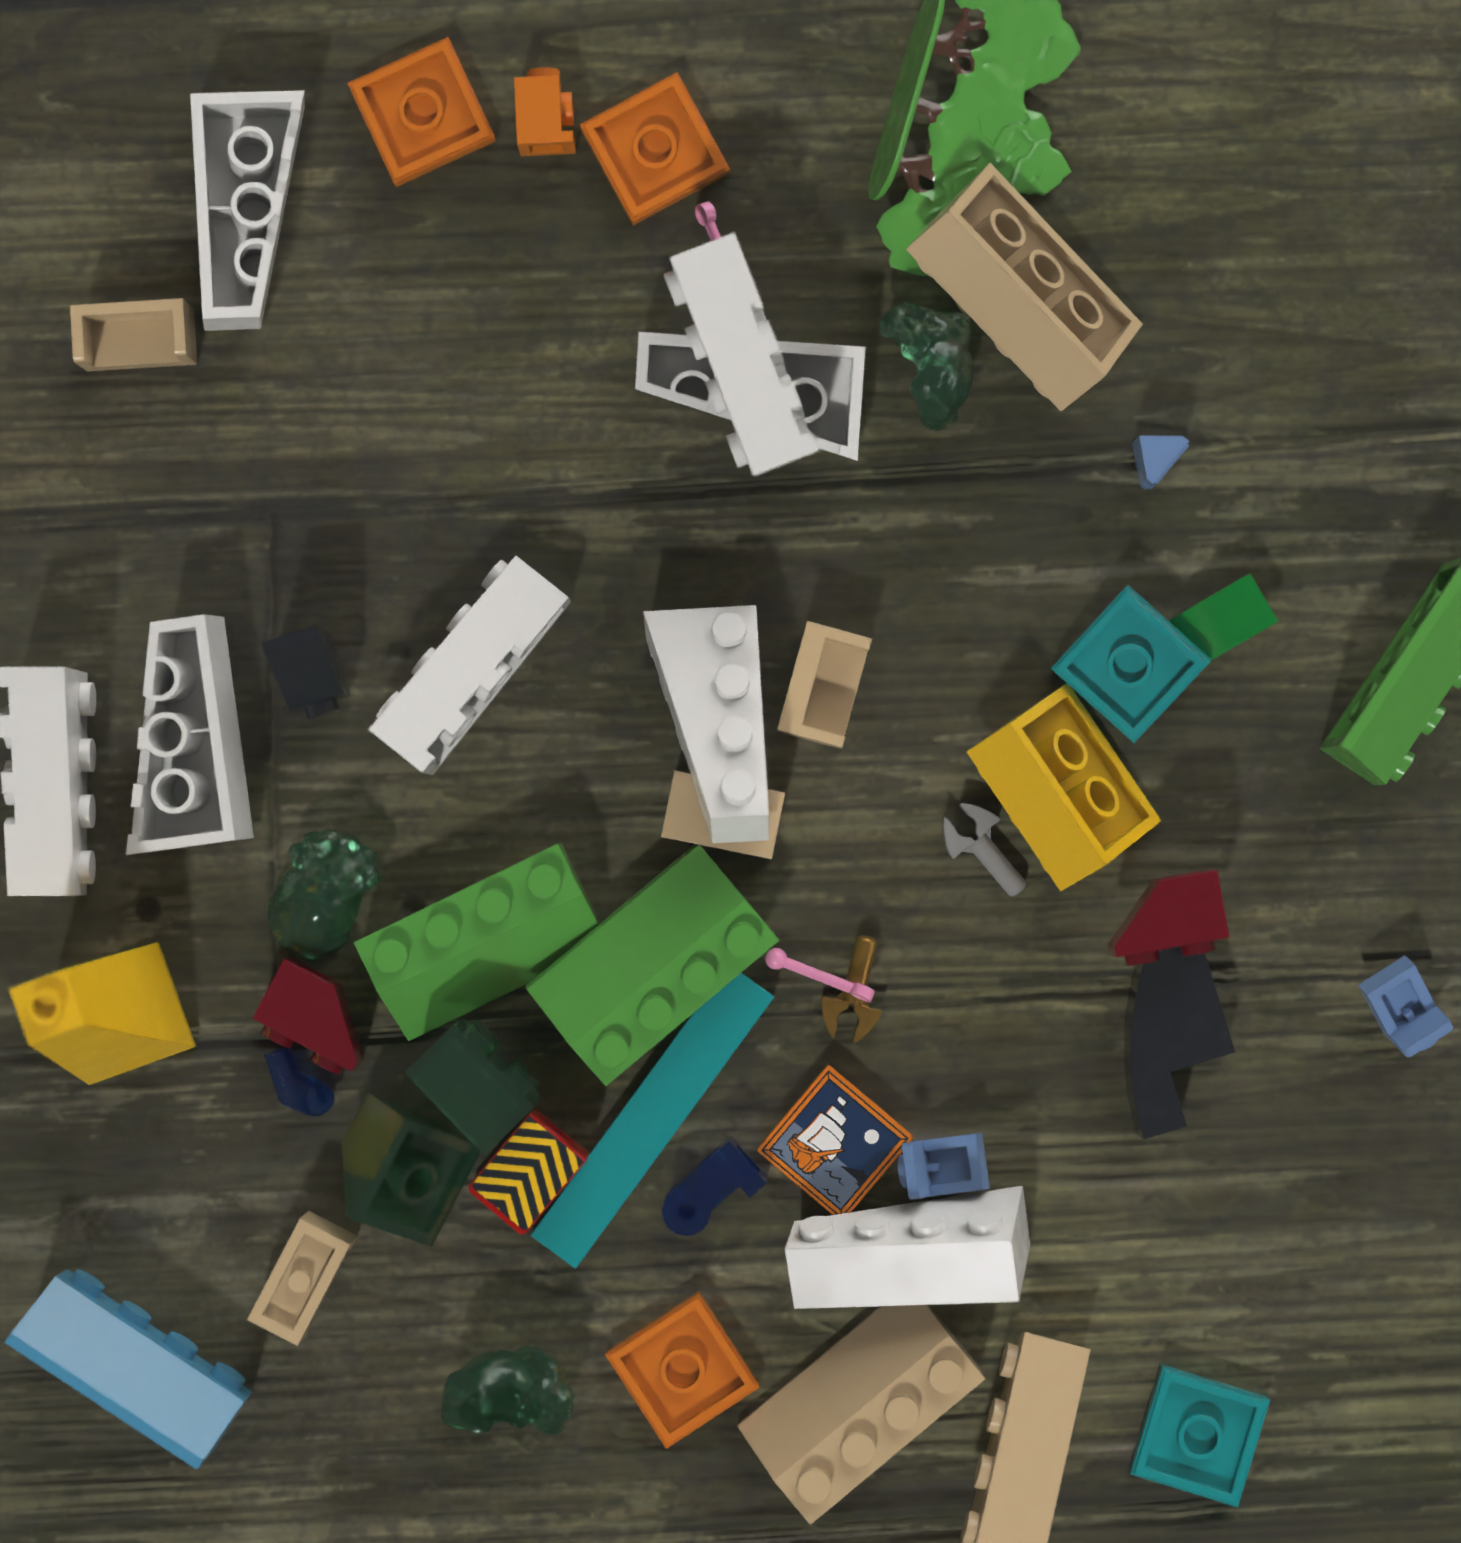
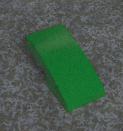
M1250 573L1168 620L1211 660L1278 622Z

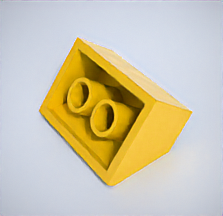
M1067 683L966 751L977 767L979 774L994 792L1008 813L1010 820L1019 829L1039 859L1043 869L1050 875L1060 892L1106 866L1161 822V819L1078 696Z

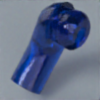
M283 1047L264 1054L277 1098L281 1104L313 1117L321 1116L332 1108L335 1101L332 1088L319 1080L299 1073L291 1048Z

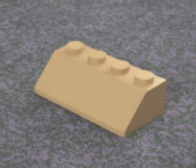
M991 163L979 172L906 248L917 261L921 270L935 279L955 300L960 311L972 318L994 341L997 349L1004 356L1010 358L1032 381L1036 390L1042 396L1048 398L1060 411H1063L1106 376L1143 325Z
M929 1305L879 1306L738 1423L737 1427L773 1481L811 1525L983 1382L985 1377L978 1364Z

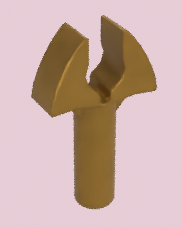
M864 935L856 938L847 973V981L868 986L878 944L874 938ZM845 991L833 999L822 995V1014L832 1038L835 1037L839 1014L847 1010L850 1003L854 1004L853 1009L858 1016V1023L852 1039L853 1043L862 1039L874 1027L882 1013L881 1009L870 1008L868 1002L860 1000Z

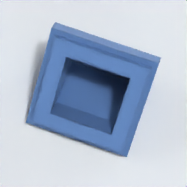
M1139 435L1132 442L1139 485L1145 490L1148 488L1151 490L1157 485L1189 447V440L1184 436Z

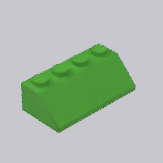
M1461 558L1442 564L1319 748L1374 786L1386 785L1389 779L1397 782L1405 774L1415 757V754L1409 751L1421 732L1427 736L1438 725L1446 711V708L1440 703L1452 686L1456 689L1461 688Z
M558 843L354 942V945L379 996L407 1040L410 1041L530 983L599 925L600 922L562 843Z
M694 844L525 987L571 1048L601 1082L607 1086L780 940L700 845Z

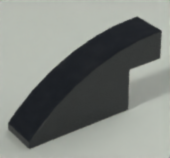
M1181 946L1158 950L1159 961L1135 965L1130 983L1125 1014L1124 1066L1127 1096L1136 1134L1142 1139L1187 1127L1172 1079V1071L1235 1053L1205 953L1182 956Z

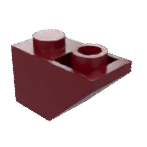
M1205 869L1154 878L1108 943L1109 955L1116 958L1124 956L1126 966L1159 961L1158 950L1181 946L1182 956L1215 951V940L1230 937L1218 869Z
M294 957L285 958L252 1019L264 1025L261 1034L268 1039L287 1048H291L295 1041L313 1051L310 1060L320 1067L340 1075L343 1068L353 1072L359 1068L363 1055L341 983Z

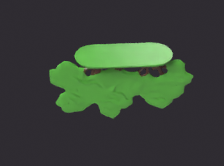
M923 0L903 58L875 155L868 189L869 198L871 200H879L888 191L897 170L903 173L909 187L904 200L883 213L876 226L882 237L883 244L891 251L888 261L892 268L924 277L927 275L921 270L917 261L906 248L927 224L989 163L1001 173L1019 194L1036 193L1044 196L1058 186L1063 178L1072 172L1062 153L1052 148L1049 143L1052 132L1044 115L1040 112L1026 109L1024 104L1025 91L1038 84H1046L1060 77L1080 53L1081 47L1071 25L1062 19L1061 5L1057 0H955L961 8L963 18L951 30L941 35L938 34L944 12L945 0ZM978 9L983 12V19L976 22L968 20L972 10ZM979 29L988 31L989 38L986 44L973 50L956 47L957 41L966 42L967 35L964 33ZM932 54L948 56L957 76L954 93L949 100L940 104L920 97ZM958 57L969 58L971 70L965 71L959 65ZM915 112L924 114L929 121L930 150L928 154L904 157L903 152ZM919 175L933 180L934 189L930 191L923 189L919 185Z

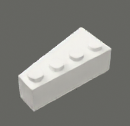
M304 90L190 93L205 331L261 329L305 108Z
M735 232L670 257L674 270L665 273L664 277L675 306L687 302L695 324L684 329L696 360L708 357L715 375L714 379L705 382L717 414L728 410L736 432L726 435L737 467L749 464L751 472L755 476L819 451L812 431L809 432L801 402L789 374L787 375L780 348L770 323L763 312L764 308Z
M639 332L636 390L731 420L728 410L717 414L705 382L714 379L715 375L708 357L696 360L687 335ZM777 341L787 375L789 374L801 402L809 432L812 431L818 448L858 461L865 347Z
M517 556L509 564L500 560L492 568L481 584L486 589L483 595L472 607L466 603L456 613L446 628L450 634L436 650L431 647L420 658L411 671L414 675L400 693L396 691L390 696L377 713L376 717L378 719L368 729L422 773L434 775L572 602L568 596Z
M756 605L643 611L646 641L651 657H653L665 700L669 705L677 737L691 773V779L712 843L769 840V810Z
M202 614L150 622L142 695L146 697L143 727H139L137 749H140L137 783H133L131 807H134L132 834H128L126 855L254 838L224 617Z
M0 667V687H8L9 704L6 705L4 713H0V738H4L6 748L11 749L12 760L6 761L4 770L1 772V785L6 805H14L15 817H6L4 822L7 896L87 895V884L94 883L96 872L94 851L87 850V828H93L96 819L94 795L87 794V772H94L96 765L95 741L93 738H87V716H94L96 711L95 685L93 682H88V673L67 667Z
M1023 1186L831 1216H812L804 1220L794 1221L785 1247L794 1309L1019 1302L1030 1249Z

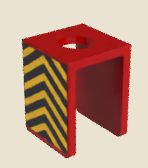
M534 1107L475 1177L468 1190L517 1233L523 1235L587 1161L590 1153Z

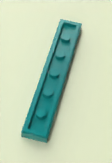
M740 973L690 1016L589 1154L587 1161L572 1177L534 1229L531 1237L573 1268H577L773 1000L774 996L745 974Z

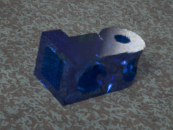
M730 1135L669 1190L662 1208L663 1220L667 1227L676 1234L683 1236L695 1235L702 1231L709 1223L712 1210L738 1187L751 1198L767 1183V1176Z

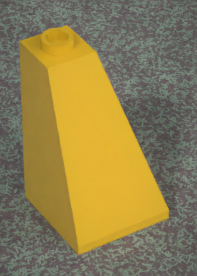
M159 942L69 967L9 989L28 1044L88 1085L196 1047Z

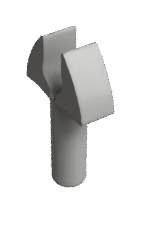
M965 803L959 804L962 810L975 823L974 833L977 839L973 840L971 837L960 836L950 821L943 817V838L951 859H955L961 852L973 853L1009 896H1015L1023 891L1026 881L991 840V827L999 822L1000 818L981 807Z

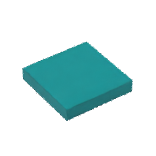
M1127 584L1057 660L1051 669L1127 738L1135 743L1210 663L1211 659Z
M1160 1364L1128 1469L1130 1475L1238 1508L1270 1399L1258 1393Z

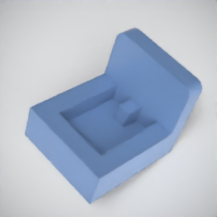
M1405 955L1358 985L1383 1034L1406 1057H1411L1419 1051L1432 1047L1438 1039L1451 1032L1454 1028L1450 1019L1434 1003L1415 964Z
M982 1133L918 1140L902 1144L903 1154L898 1158V1175L901 1185L908 1190L910 1200L990 1189Z

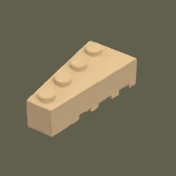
M1027 1332L1017 1336L1015 1344L1006 1343L999 1368V1376L1006 1377L1001 1398H994L990 1407L986 1431L991 1432L986 1455L981 1454L977 1463L973 1487L977 1488L972 1509L971 1511L968 1510L965 1516L960 1543H1048L1091 1349Z

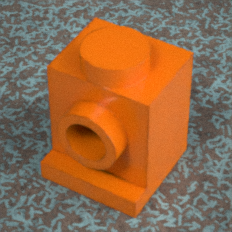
M539 67L527 70V77H514L516 133L520 156L576 154L573 130L564 131V126H574L572 92H562L560 70L551 67Z

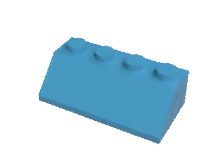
M66 1269L55 1276L11 1332L5 1343L198 1470L215 1450L252 1394L251 1390L243 1386L246 1381L245 1378L238 1371L224 1363L217 1362L214 1367L196 1355L199 1348L185 1336L174 1331H170L166 1335L149 1324L152 1317L138 1305L127 1300H123L119 1304L102 1293L105 1289L104 1284L91 1274L79 1269L72 1273Z

